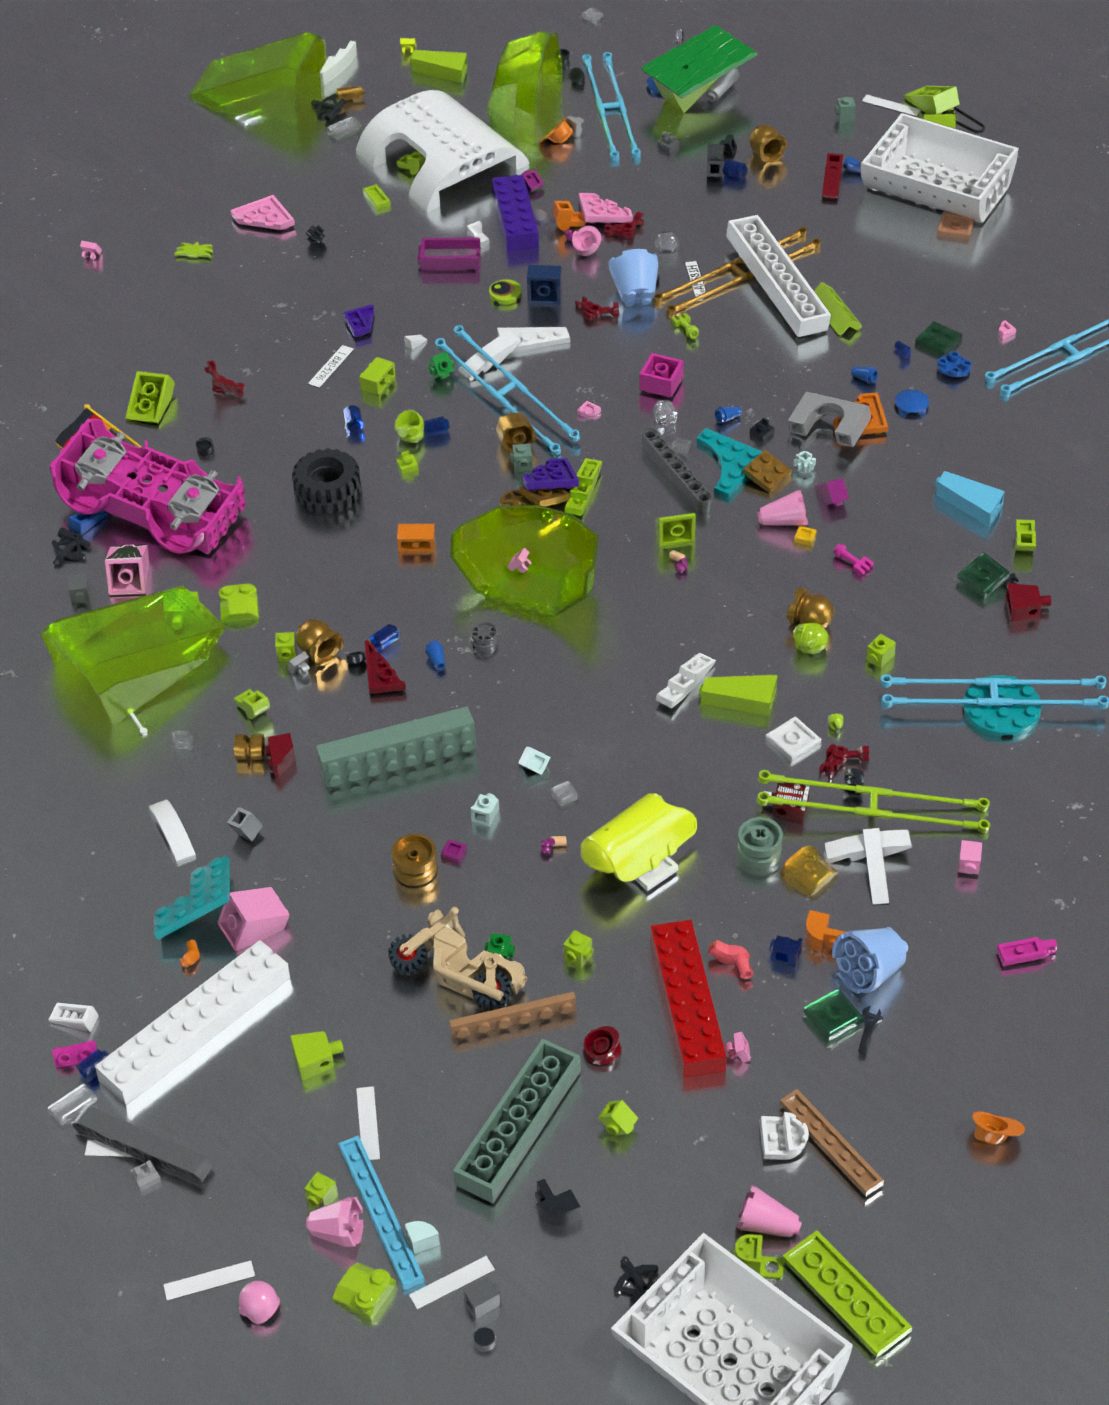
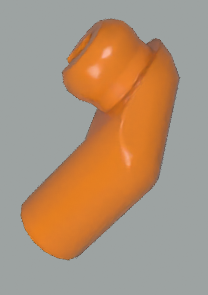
M189 940L186 943L188 951L180 958V964L184 968L189 967V965L192 966L200 958L195 940Z

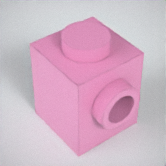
M962 840L958 872L979 874L982 852L981 842Z

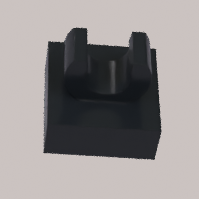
M730 134L726 136L725 140L719 141V144H724L723 153H727L728 157L734 156L737 149L734 136Z
M764 417L750 428V435L761 441H765L774 433V427L769 425V420Z

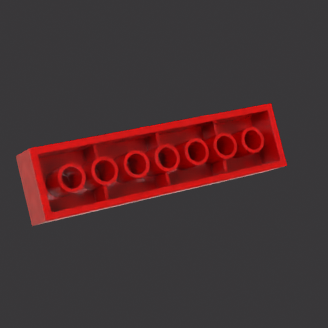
M692 919L650 925L651 946L683 1078L726 1072L727 1056Z

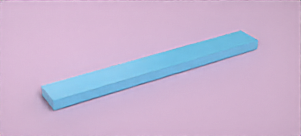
M359 1135L338 1143V1148L403 1291L425 1283L424 1276Z

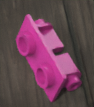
M91 1039L87 1042L60 1048L58 1046L56 1049H52L56 1069L99 1059L96 1041H91Z

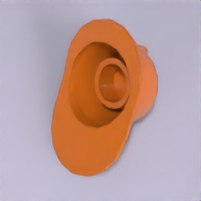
M567 116L539 142L546 138L555 143L565 142L573 133V130L565 121Z
M980 1111L974 1112L972 1115V1119L976 1123L974 1137L988 1144H1000L1008 1136H1019L1025 1132L1024 1125L1014 1119Z

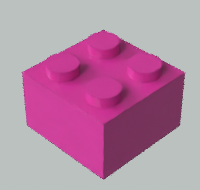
M651 353L639 374V390L672 398L684 377V361Z

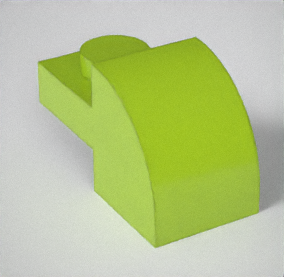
M415 151L411 155L405 154L397 161V166L406 170L410 169L411 175H416L424 165L426 158L419 151Z
M1016 519L1015 550L1034 552L1036 548L1035 520Z
M248 689L234 698L235 704L246 711L249 719H254L270 708L268 697L258 690L253 692Z

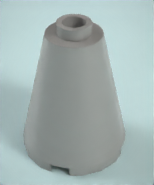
M735 68L719 77L705 92L706 98L710 101H717L738 80L740 76L739 69Z

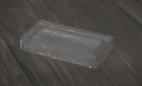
M262 108L236 117L235 121L244 128L268 118L269 115Z
M352 116L327 127V130L337 139L362 128L361 122Z
M84 1083L49 1106L48 1110L57 1122L63 1125L78 1115L85 1106H91L98 1100Z

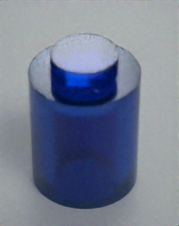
M729 159L725 161L723 166V175L739 179L746 176L748 172V167H746L745 163Z
M355 405L346 407L343 415L347 429L351 432L360 431L364 426L360 408Z
M444 416L424 420L426 438L445 434L447 429H450L449 421Z
M387 624L372 634L370 641L376 650L381 652L399 640L400 632L396 626Z
M97 1049L76 1065L77 1070L87 1082H90L97 1077L95 1066L109 1056V1054L105 1050Z

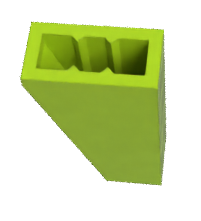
M413 50L412 56L409 57V65H412V71L463 83L467 69V53Z
M778 675L706 677L704 684H700L698 696H701V704L769 716L777 690Z

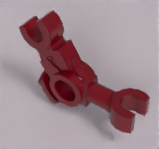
M638 211L631 223L626 222L615 224L614 226L606 224L604 230L605 237L616 235L621 236L623 240L632 239L635 227L638 224L642 225L644 223V220L641 219L644 213Z
M584 296L582 297V302L575 301L576 308L583 311V317L588 321L598 319L602 314L610 313L612 316L620 315L618 302L611 303L609 307H601L591 301L588 302Z
M213 360L207 361L208 366L204 367L207 374L212 376V391L223 395L225 392H233L236 396L242 397L245 384L241 382L234 383L235 381L218 375L215 362Z
M831 744L826 749V757L828 758L825 760V763L820 765L819 774L828 770V778H832L834 770H838L843 763L849 761V758L869 761V746H862L858 750L848 751V748Z

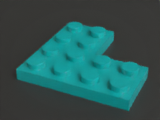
M226 855L213 859L210 864L204 867L196 868L191 873L190 894L177 898L174 903L167 907L163 906L155 912L154 935L158 940L230 901V861Z

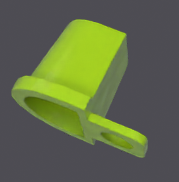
M744 1235L736 1241L735 1247L730 1252L763 1278H783L784 1262L782 1258L761 1256L763 1235ZM768 1263H775L779 1269L775 1273H770L766 1270L765 1266Z

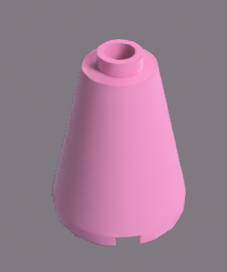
M801 490L792 492L760 507V512H757L759 523L763 522V525H808Z
M751 1185L750 1191L752 1193L747 1192L739 1213L741 1218L736 1223L735 1228L789 1238L793 1234L797 1235L802 1222L798 1221L799 1216L759 1188Z

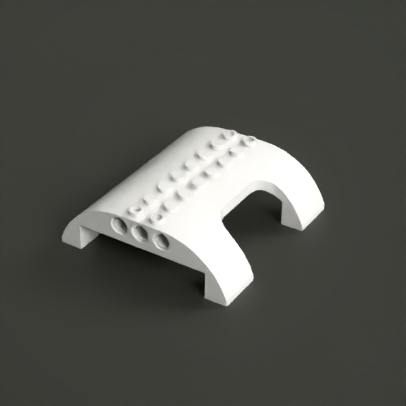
M438 90L417 93L382 110L366 126L356 147V154L373 168L386 162L385 147L396 139L406 141L419 151L426 160L413 181L409 198L426 212L440 207V190L495 164L505 161L515 170L529 165L527 157L520 150L451 96Z

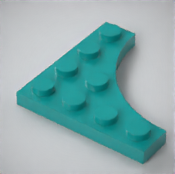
M705 428L697 437V443L707 448L710 452L715 453L721 466V476L714 487V493L730 499L749 478L742 473L743 469L763 451L708 428Z

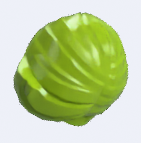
M405 410L397 417L395 430L402 440L408 443H418L424 437V420L414 410Z
M818 623L799 624L793 632L795 647L803 653L809 655L818 654L828 644V632Z

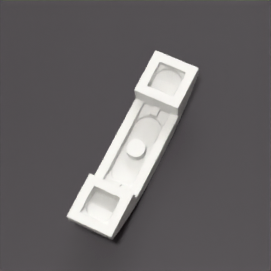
M166 799L148 806L155 822L158 823L169 844L176 863L178 864L196 857L188 835L170 802Z

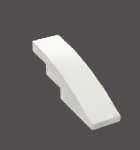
M350 41L346 49L340 48L335 57H328L320 71L321 86L335 79L351 64L357 55L355 41Z
M508 331L482 349L500 364L521 342V339ZM479 351L465 362L477 375L481 371L486 373L493 365ZM462 366L458 369L459 373L470 382L474 379Z
M698 653L680 666L679 673L668 680L667 687L657 694L656 701L673 708L698 685L713 667L716 660Z
M908 830L880 831L883 857L912 848ZM863 834L825 843L827 858L830 864L849 857L852 862L866 857Z

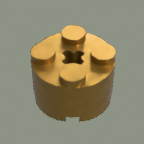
M522 412L511 413L499 418L496 433L506 450L513 452V445H531V443L535 442V430Z

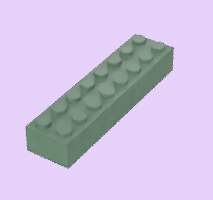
M468 706L317 745L319 771L325 788L476 749L475 723Z
M542 1038L454 1168V1185L491 1203L495 1202L580 1073V1055Z

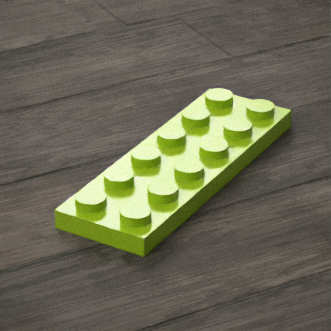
M818 1230L782 1255L783 1262L876 1358L912 1331V1326Z

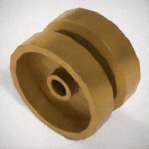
M412 833L402 836L393 844L391 850L393 872L401 883L408 886H419L428 883L434 878L438 868L435 844L429 837Z

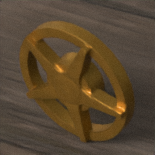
M509 490L500 498L501 508L513 515L528 513L532 510L534 503L531 502L529 504L525 502L524 499L526 497L520 494V490ZM504 504H510V507L514 510L507 508ZM523 506H524V507H528V508H526V509H524V510H517V509H521Z

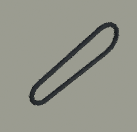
M954 107V109L969 117L973 121L977 122L978 124L983 126V128L981 130H975L957 120H955L956 123L974 132H982L985 130V125L983 123L979 122L978 120L963 112L959 108Z

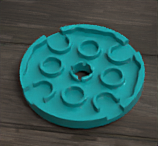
M993 675V676L982 677V678H1011V679H1018L1017 677H1014V676H1004V675ZM971 684L966 690L963 699L991 698L990 686ZM1029 684L997 686L999 698L1040 700L1037 692ZM963 704L965 718L975 729L986 735L1001 738V735L1017 737L1032 730L1040 719L1042 708L1041 704H1013V706L1001 708L998 706Z

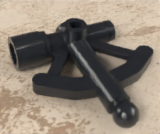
M337 94L326 97L323 101L312 100L311 105L317 107V117H321V114L326 113L324 119L327 122H331L336 115L340 114L346 100L341 98L337 103Z
M63 527L60 528L58 537L64 539V541L57 542L53 540L51 542L55 552L58 554L53 560V564L59 565L65 558L84 560L86 557L81 552L80 545L88 549L91 542L83 539L81 534H73L71 530ZM68 544L64 549L59 547L60 545ZM77 546L78 554L70 553Z
M623 1256L620 1262L626 1272L619 1277L614 1287V1293L616 1295L621 1292L636 1294L629 1299L633 1306L655 1283L653 1282L654 1273H657L659 1269L657 1265L642 1264L634 1267L629 1258ZM649 1273L647 1284L644 1282L640 1274ZM632 1279L638 1289L624 1287V1285Z

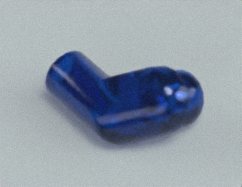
M897 341L894 348L900 351V358L903 360L909 359L911 357V348L901 341Z

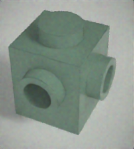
M853 97L838 98L837 105H835V114H837L839 122H854L856 105Z
M530 444L513 445V452H510V462L514 463L515 472L532 471Z

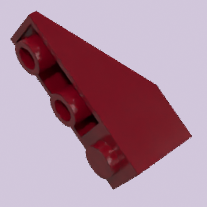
M827 154L822 197L838 199L843 154Z

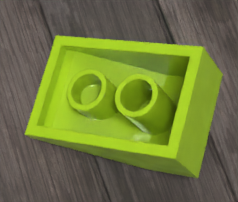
M924 86L903 95L907 101L926 114H943V111H951L955 106L960 105L956 86Z
M137 371L125 419L158 424L172 398L175 386L172 378L167 374Z

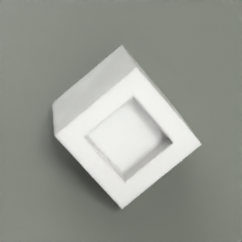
M480 221L466 226L467 238H480L481 247L489 245V238L482 233V223Z

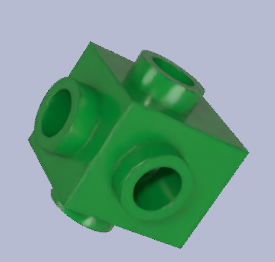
M447 351L427 359L429 373L434 379L440 377L442 380L449 377V373L454 371V363L449 358Z
M491 934L489 942H485L484 950L492 954H500L504 959L510 961V957H514L515 945H512L511 936Z

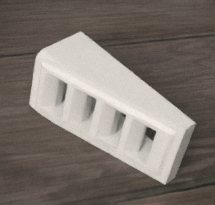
M57 1003L49 1018V1022L91 1032L98 1019V1013L93 1006Z

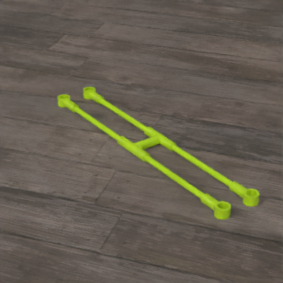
M767 770L760 771L758 775V781L761 784L787 782L870 794L869 808H852L789 800L783 797L769 796L767 792H760L757 796V803L761 806H766L768 803L777 805L788 804L852 812L857 815L899 818L963 826V828L974 829L982 834H986L990 828L989 821L985 819L979 822L955 821L892 813V811L877 809L878 796H898L961 804L965 807H973L981 812H985L990 804L986 798H980L979 800L964 798L961 800L898 792L886 788L862 785L851 786L787 778L782 775L770 774Z

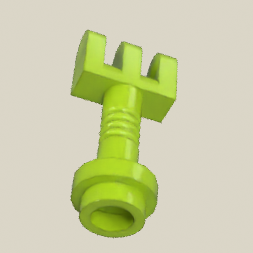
M687 313L682 314V316L678 315L676 318H670L671 323L675 327L682 326L686 330L685 334L688 338L695 339L698 337L699 330L694 325L690 326V316Z

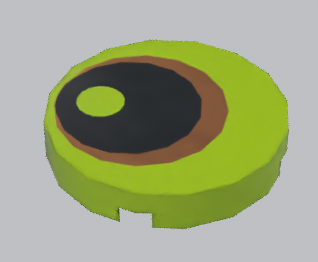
M499 280L489 287V297L493 302L495 300L501 305L513 304L522 296L520 284L513 280Z

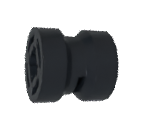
M558 49L555 51V67L557 69L566 70L570 67V52L568 50Z
M857 768L846 770L844 785L864 786L863 771ZM844 790L845 793L850 796H859L862 794L855 793V791Z

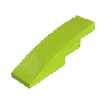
M585 458L576 474L579 479V487L571 489L569 501L565 506V513L583 515L597 482L602 461Z

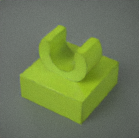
M408 451L401 452L402 457L396 458V464L401 474L419 470L418 463L413 454H409Z

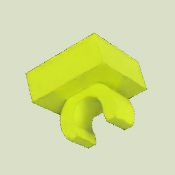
M400 38L403 55H405L406 50H410L411 55L413 50H416L415 38Z

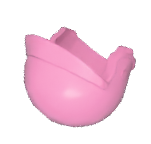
M584 226L579 231H575L572 236L573 248L581 256H589L595 253L601 242V234L593 226Z
M264 1281L250 1282L246 1284L239 1294V1313L242 1316H247L253 1323L260 1325L274 1314L279 1306L280 1299L270 1284Z

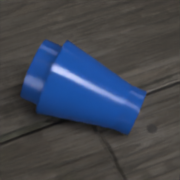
M848 156L843 164V168L846 169L845 171L861 174V162L853 156Z
M854 366L851 376L868 384L875 383L878 377V370L874 367Z
M739 406L719 407L715 410V419L718 423L725 424L741 416V408Z
M438 641L429 642L425 647L426 655L434 664L435 669L441 670L445 668L443 645Z

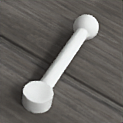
M128 707L126 713L130 714L140 729V735H146L147 729L142 727L133 713V708Z

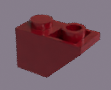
M290 733L267 737L268 745H265L267 757L271 756V759L268 760L269 770L274 771L275 779L279 778L295 761Z

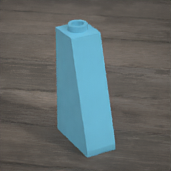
M944 471L941 477L936 479L937 496L986 526H990L1003 505L1005 493L1003 490Z

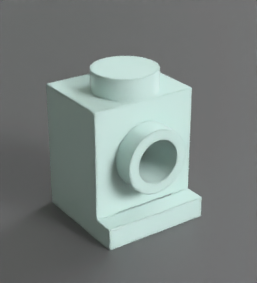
M490 793L486 795L480 794L474 806L471 807V821L490 827L499 811V799Z

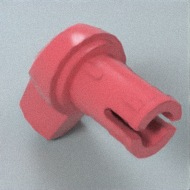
M719 940L711 943L708 950L709 954L724 964L737 965L741 978L749 979L753 976L754 972L749 964L750 954L745 948L737 945H728Z

